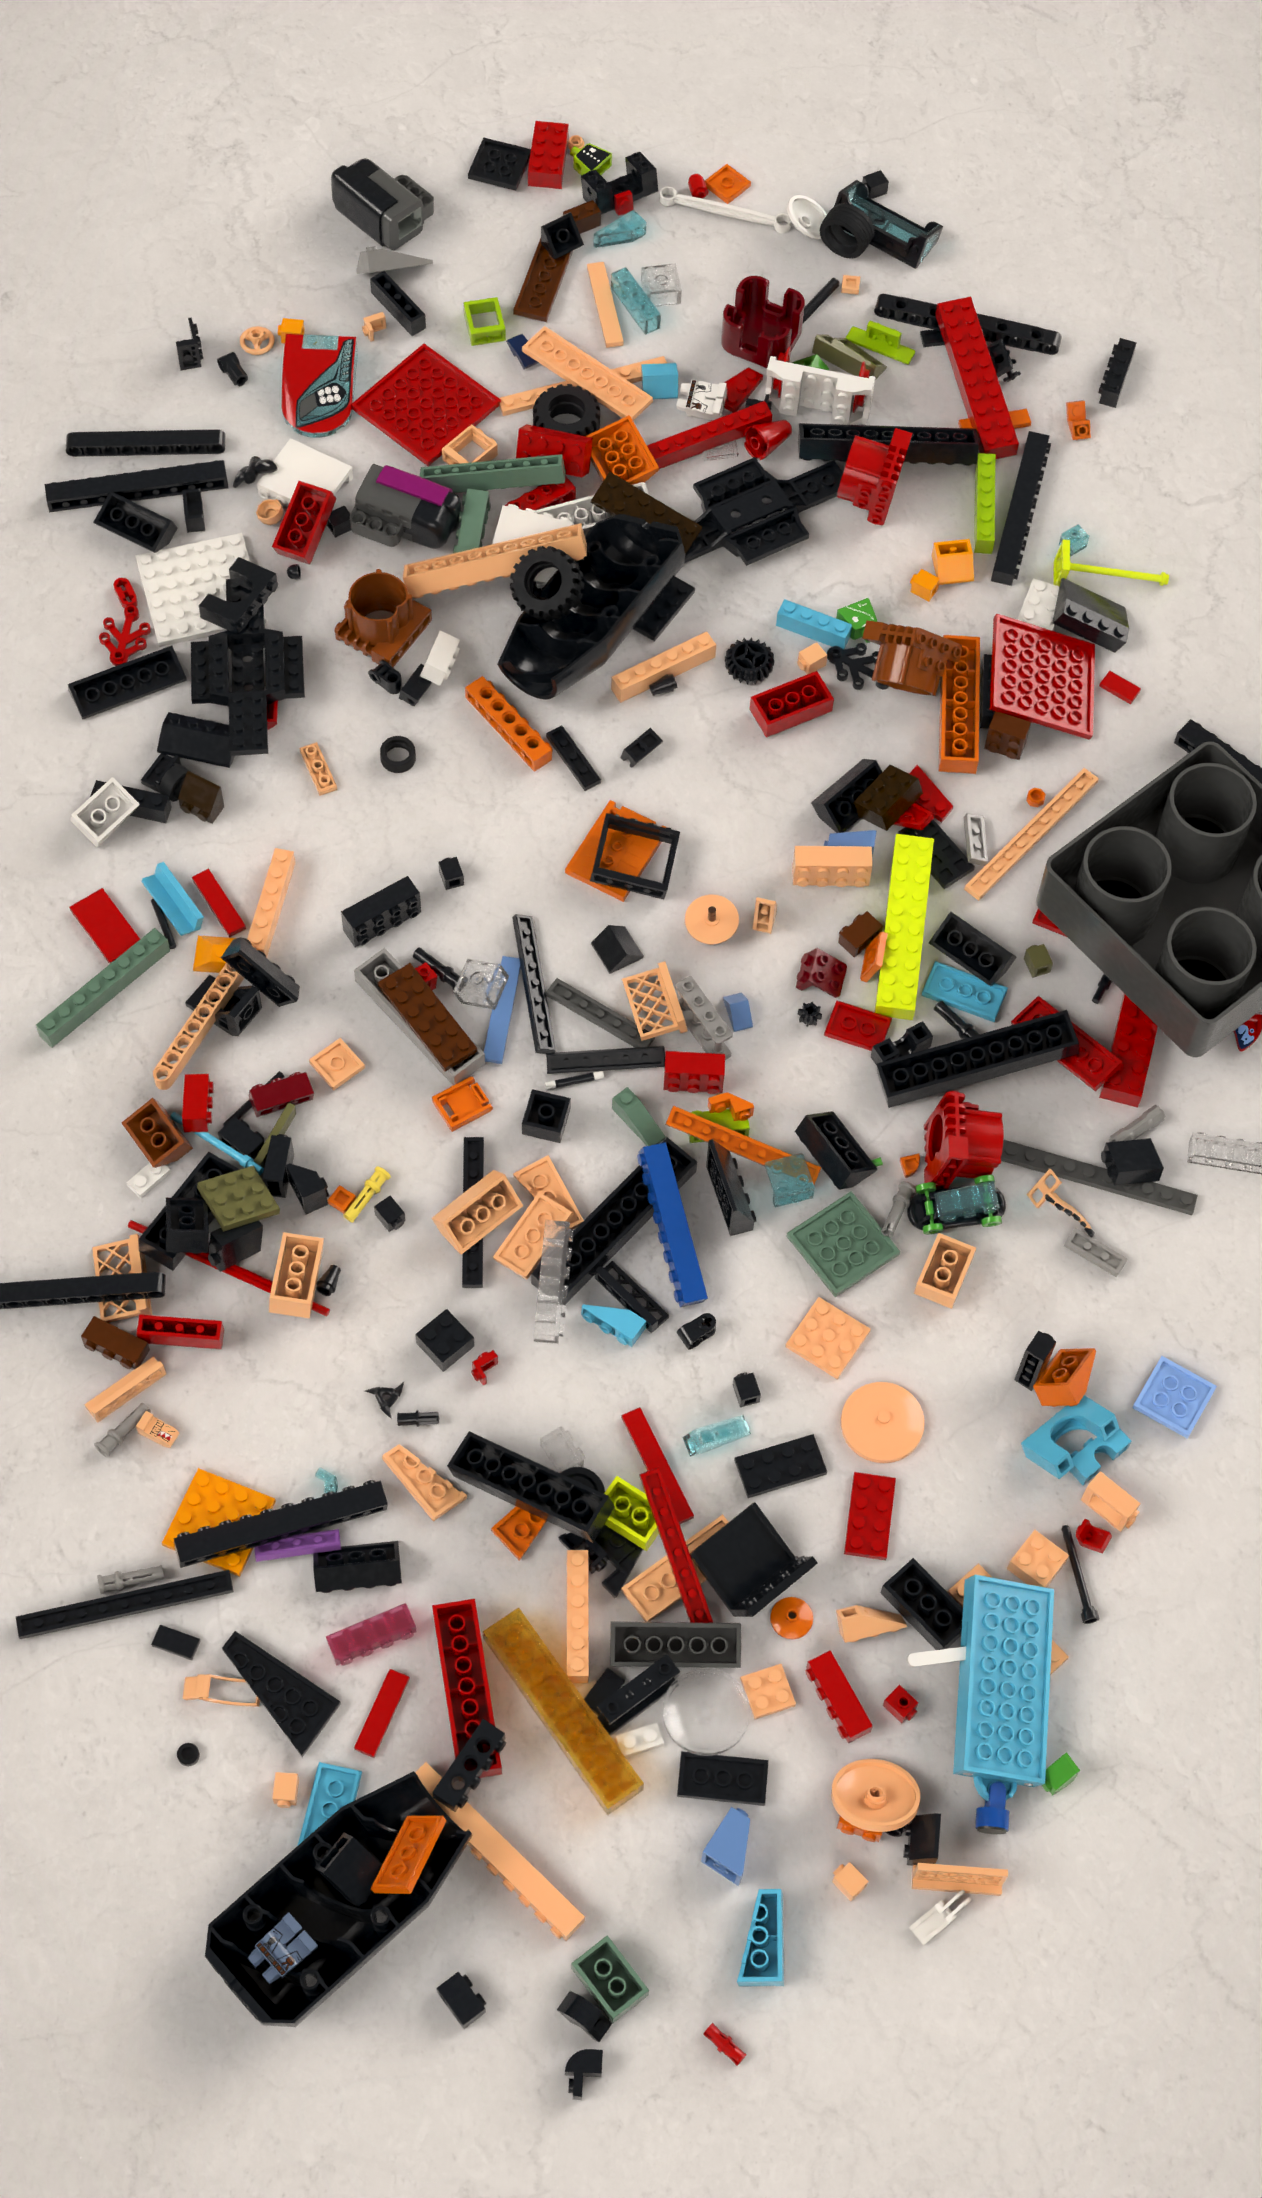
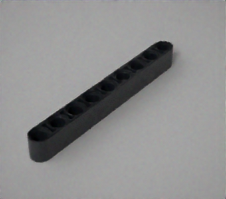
M217 429L71 432L66 435V454L73 457L221 454L225 451V432Z
M161 1272L0 1283V1309L161 1298L165 1296L166 1275Z

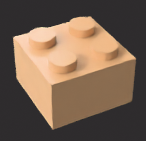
M1034 1530L1010 1560L1007 1570L1026 1584L1047 1588L1065 1565L1069 1555L1038 1531Z

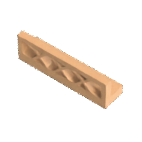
M153 1356L85 1404L86 1409L98 1423L166 1375L164 1365Z

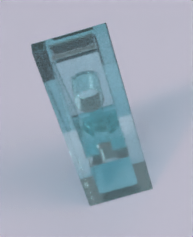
M632 210L594 233L593 246L598 248L634 242L646 234V221L637 212Z
M740 1415L697 1428L682 1438L691 1457L746 1437L751 1432L744 1415Z

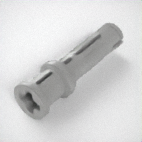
M901 1182L898 1186V1193L893 1197L892 1209L881 1229V1233L887 1236L888 1232H890L888 1237L894 1235L904 1209L910 1206V1198L915 1194L916 1187L909 1182Z
M141 1403L115 1429L109 1430L108 1434L100 1442L94 1444L96 1449L108 1458L110 1452L117 1445H121L124 1441L123 1438L136 1427L145 1411L151 1413V1410L144 1403Z
M162 1565L122 1574L116 1571L112 1575H97L100 1594L114 1589L120 1591L124 1589V1586L164 1579ZM152 1574V1575H148V1576L133 1578V1577H137V1576H141V1575Z

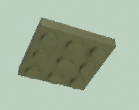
M254 1166L198 1182L197 1188L223 1232L277 1215L280 1212L278 1204Z

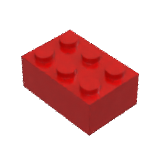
M666 1051L663 1090H668L669 1092L723 1093L725 1054Z

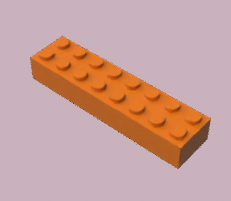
M943 635L944 638L961 644L962 653L959 662L946 661L943 676L940 677L938 771L976 774L979 762L980 637Z

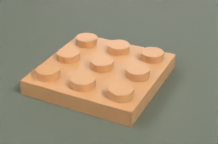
M818 1297L787 1341L785 1347L838 1379L871 1329Z

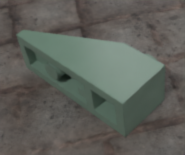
M628 1087L612 1098V1109L646 1146L659 1144L666 1139L645 1106Z

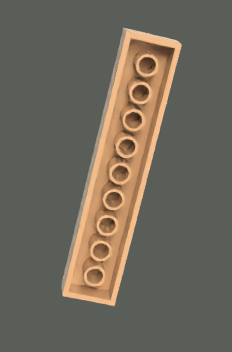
M575 524L404 565L403 581L408 594L417 599L428 593L438 594L445 589L455 590L462 585L472 586L479 581L489 582L500 576L503 578L510 577L511 573H515L516 569L513 568L515 563L519 564L521 562L519 558L522 555H529L528 551L531 549L537 551V547L540 546L545 548L551 546L557 550L560 549L573 558L574 561H578L587 556V543L582 524Z

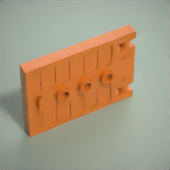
M610 800L565 868V874L624 902L630 891L590 881L606 813L617 814L628 819L634 818L644 823L656 824V822L624 806L618 809L616 808V802ZM608 828L599 867L640 877L662 842Z

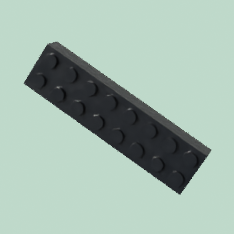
M470 1431L447 1465L454 1477L592 1543L615 1508L609 1496Z

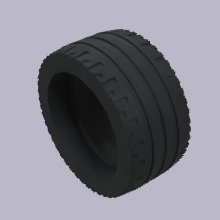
M847 203L835 205L822 221L819 230L822 241L833 253L849 259L859 257L866 250L875 234V229L869 216L856 206ZM840 226H843L846 229L850 230V232L854 236H851L848 233H846Z

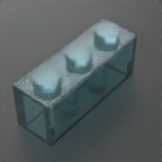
M994 1181L934 1193L939 1219L941 1221L944 1220V1222L955 1221L956 1217L964 1216V1218L975 1217L976 1213L980 1212L990 1214L1000 1208Z

